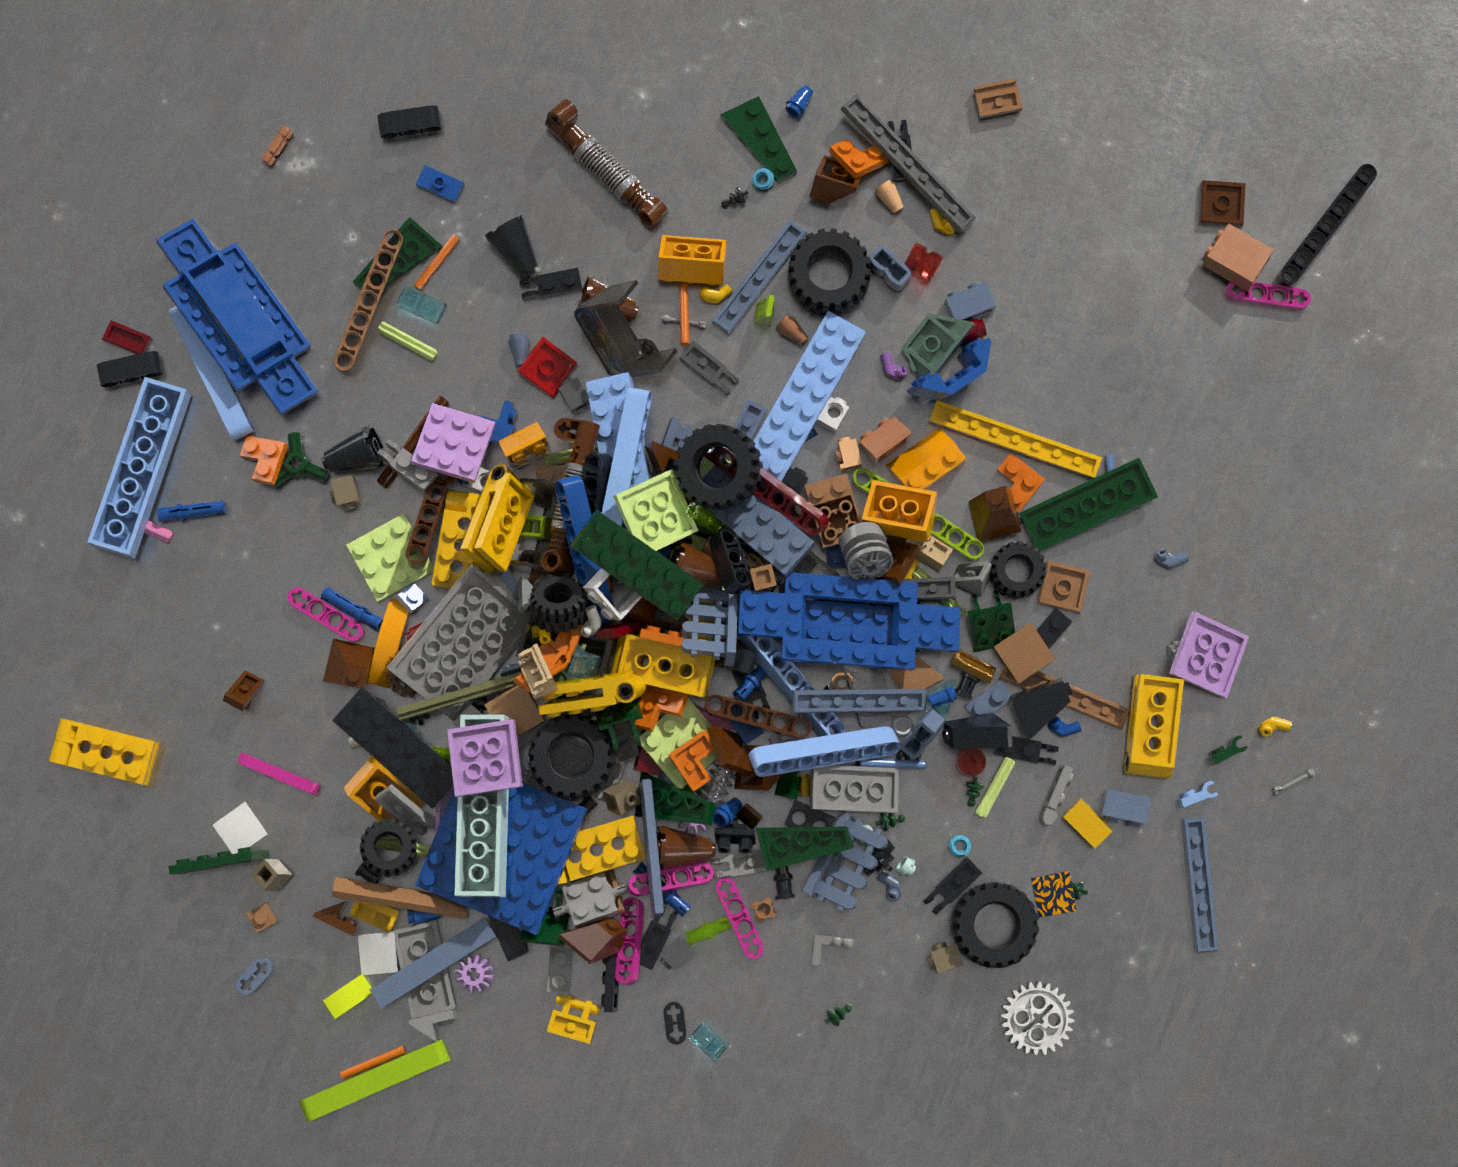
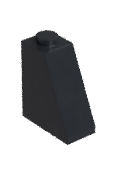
M1062 678L1011 695L1027 740L1035 736L1071 702L1069 695H1072L1068 682L1064 683Z
M994 713L946 721L942 731L943 741L953 749L1012 747L1011 725Z

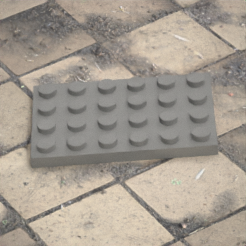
M470 564L386 668L426 700L487 682L534 625L531 612L526 609L521 614L518 611V602L474 565ZM472 700L439 710L452 721H455Z

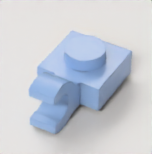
M1213 781L1205 782L1199 792L1195 793L1194 789L1182 793L1183 798L1177 800L1180 808L1207 798L1216 797L1218 795L1217 792L1210 794L1207 791V787L1214 784Z

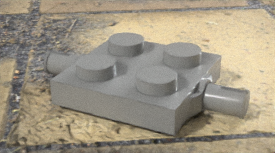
M602 872L562 886L565 895V905L552 909L555 918L568 913L577 929L617 915L615 897L628 892L625 884L612 888L607 882L605 873Z

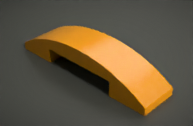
M390 598L368 679L370 684L389 689L390 686L386 682L390 678L384 676V673L389 672V670L385 667V664H390L389 657L394 658L396 651H399L404 628L410 615L397 599Z

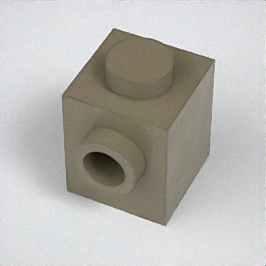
M353 475L331 480L333 488L330 491L331 501L333 504L336 503L339 509L343 508L344 511L355 509L357 504H361L356 480Z
M625 779L602 791L608 811L618 815H623L641 803L638 786Z
M264 859L251 876L264 891H279L292 874L279 859Z
M946 942L934 945V950L929 951L931 956L927 957L931 970L935 969L936 973L963 966L956 943L947 946Z

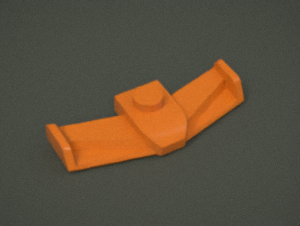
M584 624L578 625L577 629H571L570 632H560L555 642L550 640L549 643H542L539 647L552 677L564 671L570 664L571 657L582 635L580 632L581 627ZM523 672L513 679V682L524 691L532 693Z

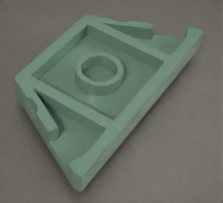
M928 313L902 346L916 378L927 373L930 375L938 373L976 324L974 322Z

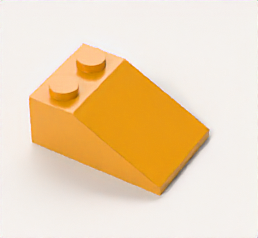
M373 756L369 758L343 788L348 797L379 822L385 818L386 820L396 819V821L400 822L375 800L377 794L391 784L420 809L425 805L423 800Z

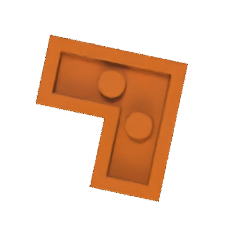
M848 139L830 146L829 153L854 179L889 164V160L875 145L861 152Z
M246 436L240 456L243 459L258 461L252 476L254 482L275 486L288 445L285 442Z
M1012 453L1007 456L997 469V472L1013 483L1010 490L1012 491L1016 512L1019 514L1044 482L1045 478Z
M648 625L646 629L641 628V638L680 647L685 639L681 638L682 633L669 630L668 634L659 633L660 628Z
M647 685L639 702L643 718L635 720L636 727L653 732L661 713L681 717L689 697L685 693Z
M706 729L667 754L692 792L711 780V777L700 762L702 758L715 750Z

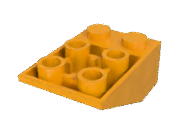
M538 422L498 441L511 468L515 466L520 468L528 463L527 460L536 457V459L543 457L548 453L547 450L550 449L547 438Z

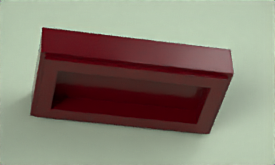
M110 320L102 340L133 354H140L146 352L151 337Z
M621 622L598 629L596 631L597 639L617 638L641 630V622Z

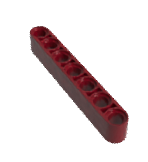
M723 446L714 447L713 451L710 449L704 457L734 479L738 466L735 454ZM726 453L731 457V464L726 461ZM764 468L760 469V475H762V480L766 483V489H763L760 481H758L756 484L758 489L754 493L756 496L810 535H815L828 527L829 520L825 513ZM778 492L783 495V502L778 499ZM796 505L801 508V515L796 513ZM813 518L819 522V528L813 525Z

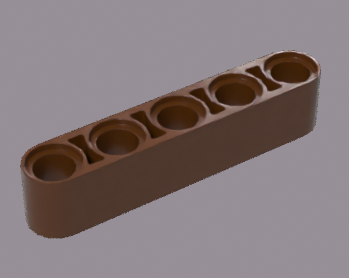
M437 476L426 490L405 554L409 567L414 570L422 569L427 563L445 509L447 493L453 485L454 479L452 476H448L446 480H440ZM438 493L442 495L439 500L431 499L433 494ZM429 513L435 515L432 520H426L424 517ZM422 533L429 535L426 540H419L417 537ZM413 554L422 555L421 559L417 561L410 559Z
M711 695L704 703L705 711L711 716L796 739H803L811 732V724L805 718L721 695ZM712 699L718 700L721 704L720 710L712 711L709 708V701ZM733 705L740 706L742 709L741 716H732L730 708ZM754 711H760L763 714L764 718L761 723H756L752 720V713ZM775 717L784 719L785 726L782 729L774 726L773 720ZM800 722L806 726L805 734L800 735L795 731L796 723Z

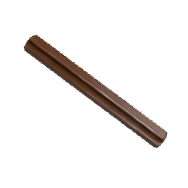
M438 396L434 404L447 407L449 403L442 396ZM430 408L401 446V449L404 448L411 454L416 449ZM388 464L377 479V483L387 488L397 475V472L390 468Z

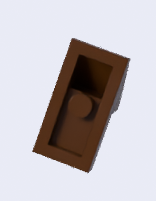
M654 441L645 443L644 447L657 475L664 472L667 462L668 465L677 468L674 466V460L679 457V453H676V450Z
M245 670L225 693L223 701L241 711L243 709L249 710L264 680Z
M342 902L322 909L313 915V917L352 936H356L360 929L355 926V920L346 916L343 919L340 918L348 902Z

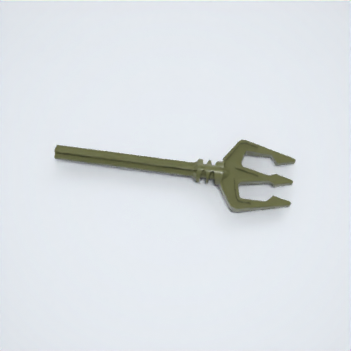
M597 632L587 638L581 635L580 640L592 643L597 640ZM552 634L550 639L555 642L558 634ZM593 650L589 654L573 655L566 669L553 676L554 682L571 680L568 673L588 662L600 661L611 654V650ZM611 668L599 669L597 676L610 674ZM522 670L511 675L396 708L399 721L517 686L513 679L520 675Z

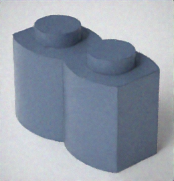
M879 245L869 255L872 271L884 277L885 282L892 289L900 291L910 281L911 272L909 268L901 261L895 260L893 253L888 248Z
M933 709L926 712L902 742L901 750L912 759L918 758L942 729L945 719Z

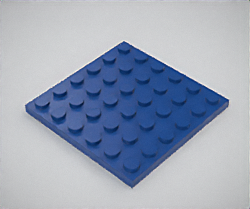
M523 784V787L509 789L506 897L454 896L458 797H455L453 790L415 886L538 935L588 809L526 784Z

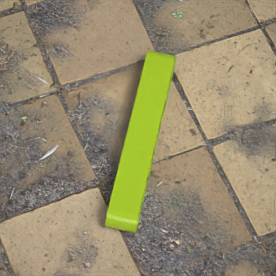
M867 468L857 469L852 478L854 487L867 496L869 495L873 480L889 482ZM864 474L868 477L869 481L866 484H860L856 477ZM935 512L934 522H939L942 530L939 532L932 530L931 534L954 548L952 551L970 562L977 561L983 555V544ZM950 534H958L960 542L958 544L951 543L949 540ZM974 545L978 548L979 554L972 556L968 553L967 548Z
M441 1039L299 1101L306 1121L310 1122L450 1061V1057Z

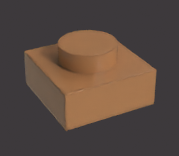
M772 564L749 569L754 591L777 585Z
M268 902L246 913L257 933L278 922Z

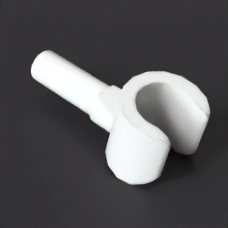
M780 734L769 737L770 745L801 740H782Z

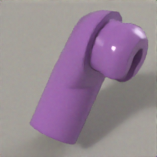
M891 353L880 355L883 369L887 376L895 380H902L906 377L907 369L904 366L900 367L893 364Z

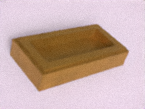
M959 649L958 653L954 654L950 664L989 684L996 671V668L961 649Z

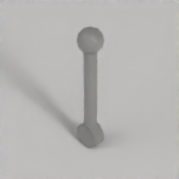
M668 315L662 316L663 323H680V319L670 318ZM689 320V325L706 328V322Z
M1309 769L1306 774L1281 787H1274V794L1280 795L1283 790L1308 777L1313 778L1315 771Z

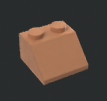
M895 416L891 419L888 417L883 419L878 424V429L873 432L869 430L860 437L861 441L858 446L873 466L907 443L911 437V431Z

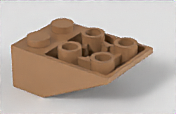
M847 473L804 486L807 501L825 513L829 520L828 527L818 533L823 549L839 544V538L847 528L862 523ZM813 518L816 528H819V522Z

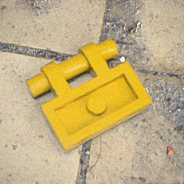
M558 994L555 1003L564 1006L562 1012L553 1009L547 1032L590 1044L596 1022L588 1020L590 1013L599 1015L601 1007L593 1005V1002L588 1000L583 1002L573 999L574 996ZM570 1008L583 1011L582 1016L578 1017L569 1014Z

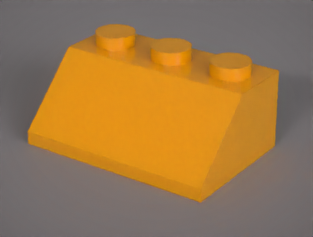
M662 235L657 280H664L666 282L681 281L689 284L722 285L726 240Z
M938 428L886 464V467L899 485L927 490L963 465L966 458L955 442Z
M873 480L863 512L862 522L879 524L886 535L929 543L935 518L937 492Z

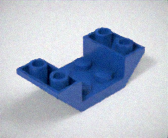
M978 338L961 348L963 352L957 357L965 368L956 372L954 377L943 381L938 373L933 375L927 373L912 381V387L906 391L910 395L931 400H941L953 395L986 372L991 347L990 338L983 341Z

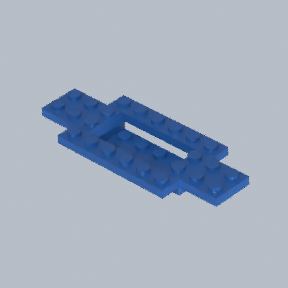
M194 219L156 239V243L179 274L164 283L162 288L237 392L256 381L280 415L317 394L318 390L295 360V357L310 349V343L237 242L222 251L216 250ZM195 290H196V291L198 292V294L201 296V298H202L203 301L206 303V305L208 306V308L211 310V312L213 313V315L216 317V319L219 321V323H220L221 326L224 328V330L226 331V333L229 335V337L231 338V340L234 342V344L237 346V348L239 349V351L242 353V355L244 356V360H243L242 357L239 355V353H238L237 350L234 348V346H233L232 343L229 341V339H228L227 336L224 334V332L221 330V328H220L219 325L216 323V321L214 320V318L211 316V314L209 313V311H208V310L206 309V307L203 305V303L201 302V300L198 298V296H197L196 293L194 292Z
M790 572L784 580V593L740 590L737 635L781 639V661L913 671L915 669V649L959 652L961 608L917 604L918 583L903 581L899 585L890 580L853 579L852 577ZM806 597H807V598H819V599H832V600H844V601H857V602L881 603V604H893V606L890 607V606H877V605H865V604H853V603L815 601V600H806Z

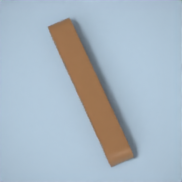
M388 230L382 236L334 355L333 363L339 370H349L354 364L402 245L403 237L398 230ZM392 233L398 237L397 245L392 246L387 243L386 238L388 234ZM380 254H387L390 257L389 265L382 266L379 263L378 257ZM371 275H380L382 278L381 285H372L370 282ZM365 294H370L374 298V303L369 307L362 303V297ZM357 314H362L366 319V323L362 327H358L354 323V317ZM350 334L355 335L358 340L354 347H349L345 341L346 337ZM340 355L348 356L350 360L348 366L341 367L338 365L337 359Z

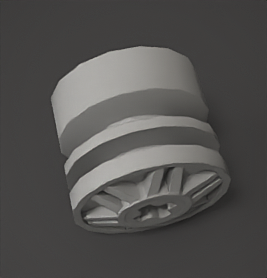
M873 522L858 523L847 528L841 534L839 546L845 558L849 575L853 579H876L891 569L893 557L887 545L884 531L879 524Z

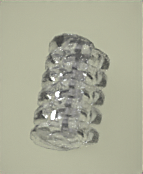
M713 761L712 763L717 769H709L713 777L708 781L709 785L701 786L705 793H698L697 796L715 803V806L718 807L717 803H725L721 795H729L725 787L733 786L729 779H736L737 777L732 773V770L721 767L719 761Z

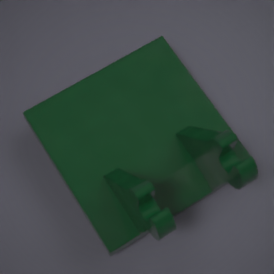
M997 590L993 591L995 607L980 609L976 594L971 595L974 610L967 611L974 652L992 649L1015 633L1011 602L1002 604Z
M638 698L629 703L619 702L615 705H609L604 710L595 711L599 730L609 728L615 751L620 749L613 725L630 720L637 745L641 744L635 720L643 718Z
M557 888L556 907L562 906V888ZM549 907L538 935L522 929L520 942L565 946V943L559 936L567 932L569 914L566 913L555 918L552 908L556 907Z

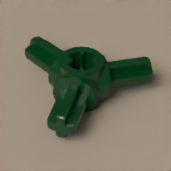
M299 432L289 433V453L286 454V460L282 463L284 466L280 469L275 486L273 487H278L291 476L293 478L309 476L324 482L328 476V471L312 464L311 459L306 458V452H302L301 434ZM296 460H299L302 464H299L296 469L293 465L296 464Z

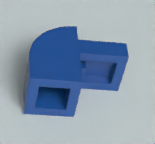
M504 401L498 420L481 416V418L495 422V428L489 444L499 445V440L516 432V427L509 424L514 422L517 413L513 402Z

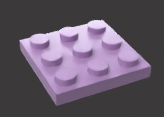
M432 403L411 464L475 483L495 428V422Z
M1191 612L1169 674L1184 679V681L1219 697L1227 698L1249 636L1197 612Z
M514 719L447 729L455 797L523 787Z

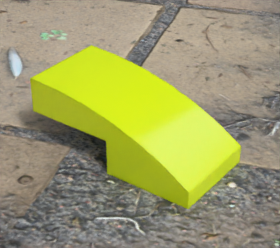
M361 974L322 1002L335 1020L371 996V986L363 974Z

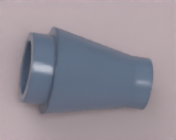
M527 333L509 335L510 340H508L514 362L515 365H521L528 356L529 338H527Z

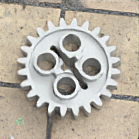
M1040 981L1037 982L1036 987L1033 986L1032 982H1028V989L1020 985V993L1012 990L1015 997H1006L1010 1004L1009 1006H1002L1007 1010V1013L1001 1014V1017L1006 1018L1007 1021L1002 1023L1001 1026L1009 1028L1004 1034L1012 1035L1010 1043L1018 1041L1017 1049L1022 1048L1024 1045V1050L1027 1054L1032 1048L1034 1055L1038 1054L1039 1049L1046 1055L1048 1047L1051 1051L1055 1052V1044L1063 1046L1061 1038L1069 1039L1065 1032L1073 1031L1068 1026V1023H1072L1074 1020L1068 1018V1015L1074 1011L1067 1010L1066 1007L1071 1002L1062 1001L1065 997L1064 993L1057 995L1059 988L1055 987L1050 991L1049 983L1042 988ZM1036 996H1041L1044 1004L1041 1008L1036 1009L1033 1006V999ZM1053 1005L1049 1011L1040 1017L1041 1023L1034 1022L1026 1032H1022V1029L1035 1019L1034 1013L1041 1014L1047 1006ZM1019 1011H1025L1027 1020L1020 1024L1016 1020V1014ZM1051 1013H1056L1059 1017L1058 1023L1054 1026L1048 1023V1016ZM1035 1028H1039L1042 1031V1037L1037 1041L1031 1037V1031Z

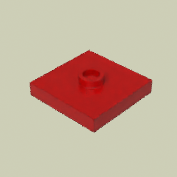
M542 336L516 372L552 398L578 362Z

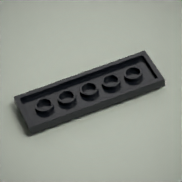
M364 687L357 691L332 720L432 809L454 786L451 764L406 724L399 721L397 716Z

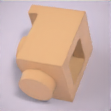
M850 437L838 439V449H835L837 461L842 462L839 465V471L844 472L861 468L862 462L856 439L851 440Z

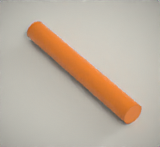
M453 234L415 282L414 286L417 289L421 290L458 243L460 239Z
M680 283L681 345L688 346V284Z
M404 1046L398 1047L341 1071V1077L343 1080H346L406 1054Z

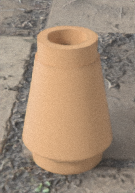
M888 180L875 189L878 193L876 195L892 213L904 207L895 183L892 184Z

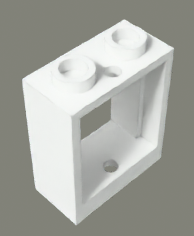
M601 568L583 588L588 593L587 597L602 609L601 613L605 618L609 620H622L642 596L631 589L613 607L598 589L610 575Z

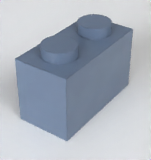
M980 282L973 283L967 287L968 290L960 292V290L953 291L947 295L948 298L944 302L951 318L965 321L990 313L996 308L986 282L980 284Z
M1105 789L1100 816L1105 817L1107 822L1118 823V820L1127 821V826L1140 828V824H1147L1151 797Z

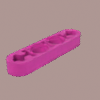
M1229 282L1225 288L1226 296L1230 300L1303 310L1311 301V296L1307 290L1255 282L1249 292L1240 291L1237 295H1234V291L1230 290V288L1234 287V283ZM1260 288L1263 292L1262 298H1254L1251 294L1252 289ZM1281 291L1284 294V301H1275L1273 293ZM1289 293H1292L1291 298H1297L1299 295H1302V299H1305L1301 305L1295 299H1291L1290 303H1287Z
M297 587L289 591L288 601L296 609L348 641L358 642L363 638V627L353 619L302 588ZM300 592H302L301 597L309 601L307 603L306 610L303 609L305 604H303L302 602L297 601L296 603H294V594L298 595L300 594ZM315 603H319L323 607L319 615L311 613V606ZM332 615H339L341 617L339 626L333 627L330 625L329 619ZM346 620L349 621V623H347L346 625L350 628L354 629L356 626L358 627V636L354 635L351 638V633L346 629H343V633L340 632V630L345 626Z
M241 752L237 763L313 795H316L319 790V784Z
M698 863L660 870V876L666 881V885L662 887V892L705 885L711 881L714 875L713 868L707 863ZM701 869L704 872H708L705 879L702 876H695L694 882H692L693 874H698ZM678 872L685 873L687 875V882H677L675 875ZM648 873L634 875L629 880L627 887L631 895L635 897L650 895L649 885L642 886L640 891H638L637 887L633 888L632 886L636 880H638L639 884L646 883L648 881Z
M728 877L719 879L716 883L717 894L744 953L752 959L760 957L764 949L763 944L734 881ZM721 882L731 883L730 893L733 895L736 892L738 897L731 898L725 903L723 898L727 897L725 891L721 892L719 890L722 886ZM732 901H737L741 904L742 908L738 914H732L728 909ZM743 921L748 922L751 926L750 932L746 935H742L738 931V925ZM753 933L756 938L752 939L753 943L760 946L756 955L752 952H747V949L750 948L748 941L742 942V938H748Z
M634 897L624 900L625 913L621 914L620 925L627 930L629 925L634 924L635 932L631 936L626 934L621 950L617 953L615 970L616 980L627 986L633 985L638 978L644 918V904ZM636 905V909L629 910L630 907ZM628 917H630V918L634 917V918H636V920L634 921V920L628 919ZM631 946L633 948V955L630 958H625V949ZM624 962L632 963V965H624ZM630 972V976L623 977L624 973Z

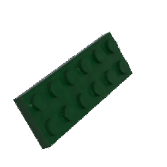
M1137 458L1020 512L1019 515L1034 547H1037L1039 549L1038 552H1041L1158 498V495L1140 458Z
M597 509L570 545L574 550L677 621L704 585Z

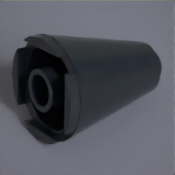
M523 215L498 226L495 231H490L484 235L486 240L518 276L524 275L527 278L536 273L535 268L538 267Z
M370 425L365 426L325 451L324 457H322V464L330 472L384 467L386 462L377 455L380 448H383L382 441L374 427L370 428Z

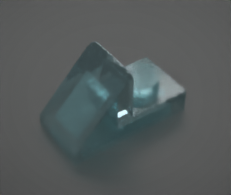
M578 642L567 677H595L601 657L585 652L587 645Z

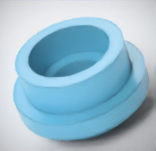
M760 168L753 174V184L760 190H767L774 183V175L770 170ZM763 175H766L767 181L765 183H761L760 178Z
M957 835L950 840L949 850L955 857H965L971 850V842L967 837ZM958 842H961L964 845V848L961 851L956 849V844Z

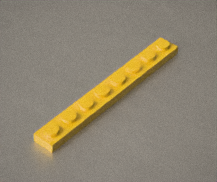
M936 400L929 420L931 423L1091 479L1096 477L1102 457Z

